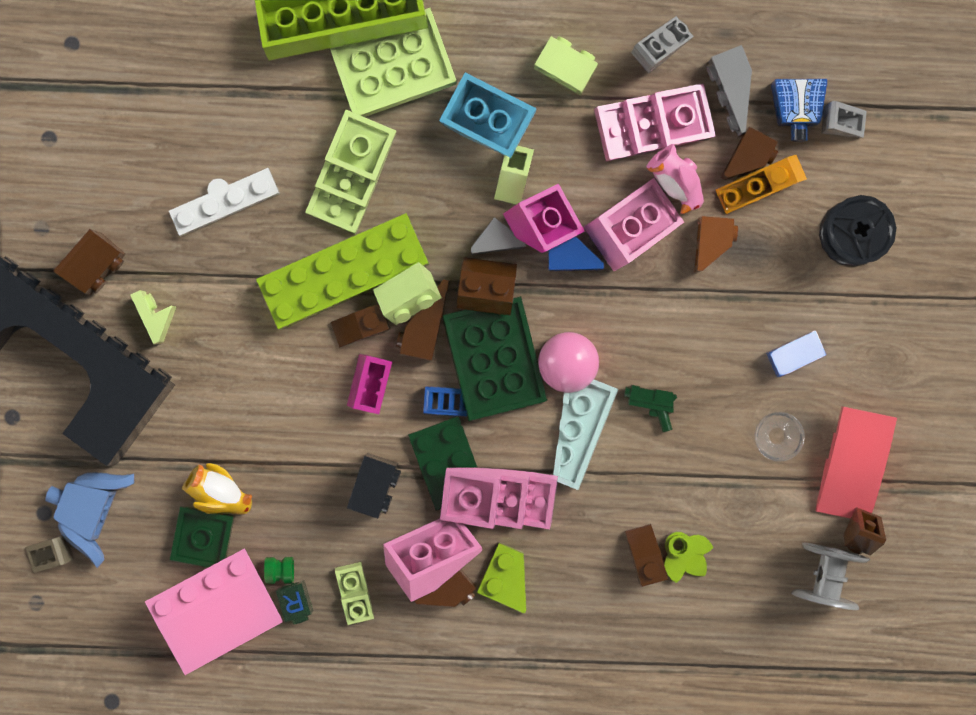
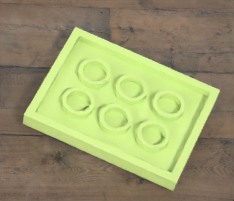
M431 8L425 9L428 23L427 29L330 48L353 113L367 117L457 85V80Z

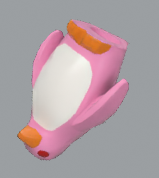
M673 143L654 155L646 166L647 170L653 172L654 177L669 196L681 201L680 213L685 214L691 210L699 209L704 202L700 179L696 173V164L689 158H684V160L679 158Z

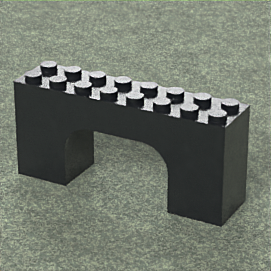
M0 256V351L16 331L28 327L78 362L89 376L90 393L83 406L62 434L104 465L110 466L119 463L174 388L175 384L170 381L172 376L161 368L157 370L149 366L150 360L139 352L135 354L127 350L128 344L117 336L113 338L105 334L106 328L95 320L91 322L83 318L82 316L85 313L73 304L69 306L61 302L63 297L51 288L46 289L39 286L41 281L29 272L19 271L17 269L19 265L7 256Z

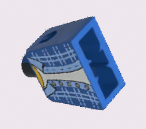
M775 79L771 83L778 126H791V141H808V126H817L821 122L827 79Z

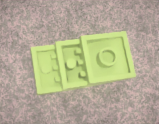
M345 110L325 157L324 166L305 213L356 234L397 131Z

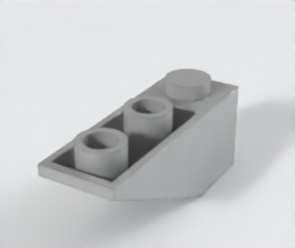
M742 45L711 57L708 61L709 66L706 67L711 81L716 80L718 85V100L722 107L726 106L730 115L727 116L728 125L732 132L736 131L738 136L746 132L752 69Z

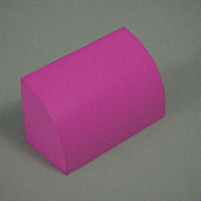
M359 353L347 406L379 414L392 361Z

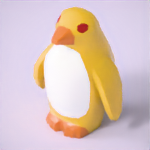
M212 463L206 464L207 469H204L202 465L196 466L182 486V490L198 501L194 502L193 506L205 513L244 515L250 512L252 508V495L243 493L225 469Z

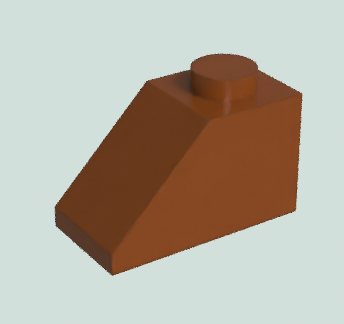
M701 216L698 219L694 272L703 271L732 247V242L737 241L738 226L734 225V219Z

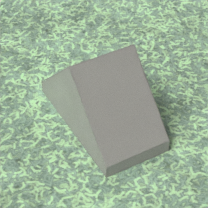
M831 101L824 107L821 134L864 138L867 111L838 101Z
M494 217L471 247V253L476 255L525 248L526 244L518 240L512 230Z

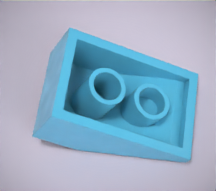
M465 72L439 121L446 128L511 158L537 109Z

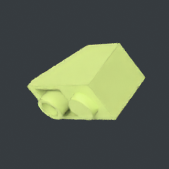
M517 146L511 158L504 155L494 197L495 200L515 205L522 201L534 149Z

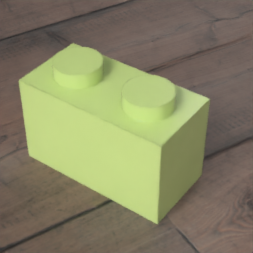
M551 36L537 59L534 69L581 96L598 63L594 61L595 57L585 50L578 52L571 48L572 44L568 40L560 36L557 39Z
M419 262L373 289L383 316L395 325L406 322L412 315L422 309L431 307L434 302L441 299L431 272Z

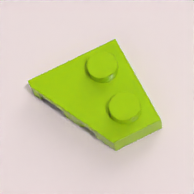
M499 542L477 593L525 614L524 553Z

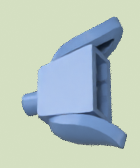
M85 473L78 476L74 482H68L64 491L51 486L46 494L45 501L57 505L54 519L58 521L61 535L69 544L89 558L97 568L104 561V554L95 539L99 538L117 492L115 490L133 485L134 474Z

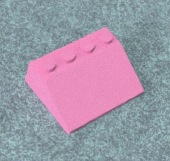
M245 548L145 601L184 675L283 622Z

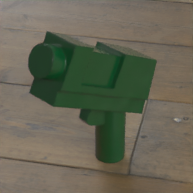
M635 385L625 387L624 397L628 398L627 405L650 409L649 415L658 417L662 433L673 430L668 412L674 413V401L677 399L676 394L657 389H644Z

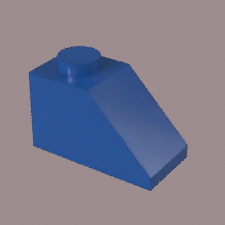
M577 237L548 250V271L604 269V263Z

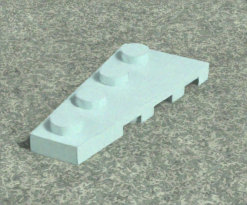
M593 380L583 390L573 393L564 392L559 440L553 475L558 476L557 482L579 490L618 392L617 388Z

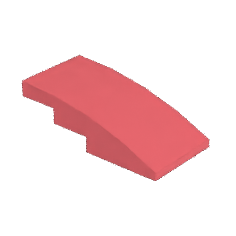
M841 406L836 433H833L829 458H826L816 512L850 519L856 507L870 513L873 512L891 448L897 421L896 417Z

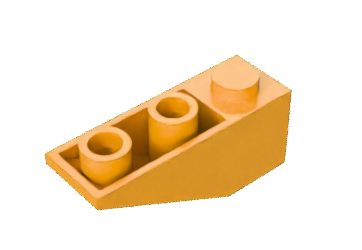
M793 155L716 189V193L725 213L728 214L800 183L807 178L797 155Z

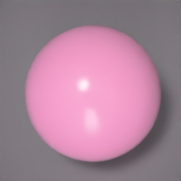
M564 332L553 336L543 345L539 354L538 365L542 378L550 387L560 392L573 393L583 390L595 379L599 368V356L595 346L589 339L578 333Z

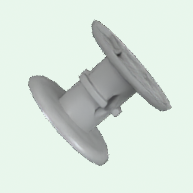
M802 543L804 549L821 554L818 570H814L813 573L816 575L813 591L795 589L791 594L828 606L859 610L858 604L841 598L843 583L848 581V578L845 577L848 561L867 563L870 561V558L832 547Z

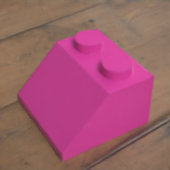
M559 184L516 204L503 214L514 236L541 253L585 232Z

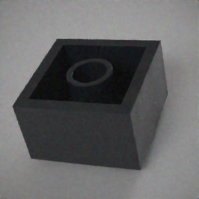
M367 453L363 458L347 509L377 519L382 513L386 514L393 497L388 495L390 487L395 488L401 474V470L397 469L399 463Z

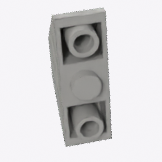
M676 16L638 42L631 53L643 68L650 73L694 36L689 32L686 24Z

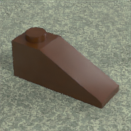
M443 280L437 287L441 299L434 302L431 307L417 312L405 327V331H399L396 347L401 348L400 354L433 360L449 280Z

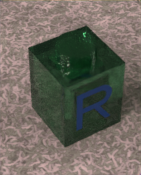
M305 580L279 587L276 590V595L284 621H292L293 624H298L309 620L308 615H311L314 610Z

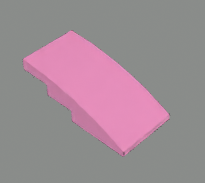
M704 84L657 92L649 96L628 99L620 103L594 108L606 161L662 150L672 143L674 146H680L716 136Z
M446 468L440 520L494 529L495 525L522 529L523 525L550 530L558 476L506 469Z

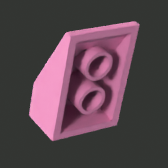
M653 178L585 225L584 229L612 270L616 271L648 250L683 224L684 221L655 178Z
M440 519L383 544L385 565L411 602L437 590L482 551V547L465 524Z

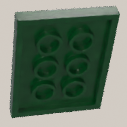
M521 296L513 298L511 316L473 310H463L442 316L468 421L547 401Z

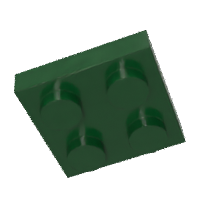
M180 506L170 560L209 568L226 559L235 516L221 513L209 514L196 508Z

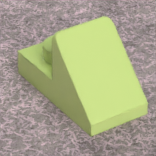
M139 290L131 294L130 296L153 344L163 343L176 306H169L155 313L154 309L157 308V305L150 293L146 294L145 291Z

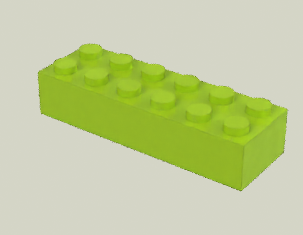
M255 0L262 48L269 61L428 28L423 0Z
M407 213L256 280L277 328L283 330L377 288L418 262L424 267L428 266L429 262Z

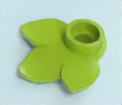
M683 532L671 533L665 540V550L668 555L664 561L665 570L671 580L677 583L683 577L685 571L695 576H705L707 563L704 554L713 549L711 542L702 535L688 536ZM676 540L683 542V546L679 550L673 547Z

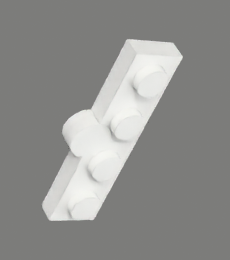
M266 168L232 184H228L223 179H214L208 185V194L169 210V213L179 236H183L280 193L270 169Z

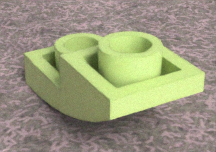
M362 562L335 568L347 624L350 625L374 619Z

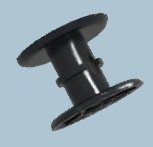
M858 195L837 203L827 211L820 224L819 238L823 250L830 259L840 265L856 267L877 261L887 254L895 242L897 227L894 215L885 203L872 196ZM859 228L860 233L856 235L854 230Z

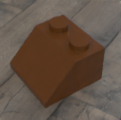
M89 229L53 271L83 293L91 295L94 292L96 294L106 284L104 279L110 272L115 273L123 265L124 260L122 258L126 253L103 233Z
M464 257L457 308L511 316L517 264Z

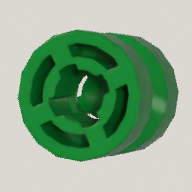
M266 557L264 562L265 584H275L280 579L284 584H293L294 558L284 557L280 562L275 557Z

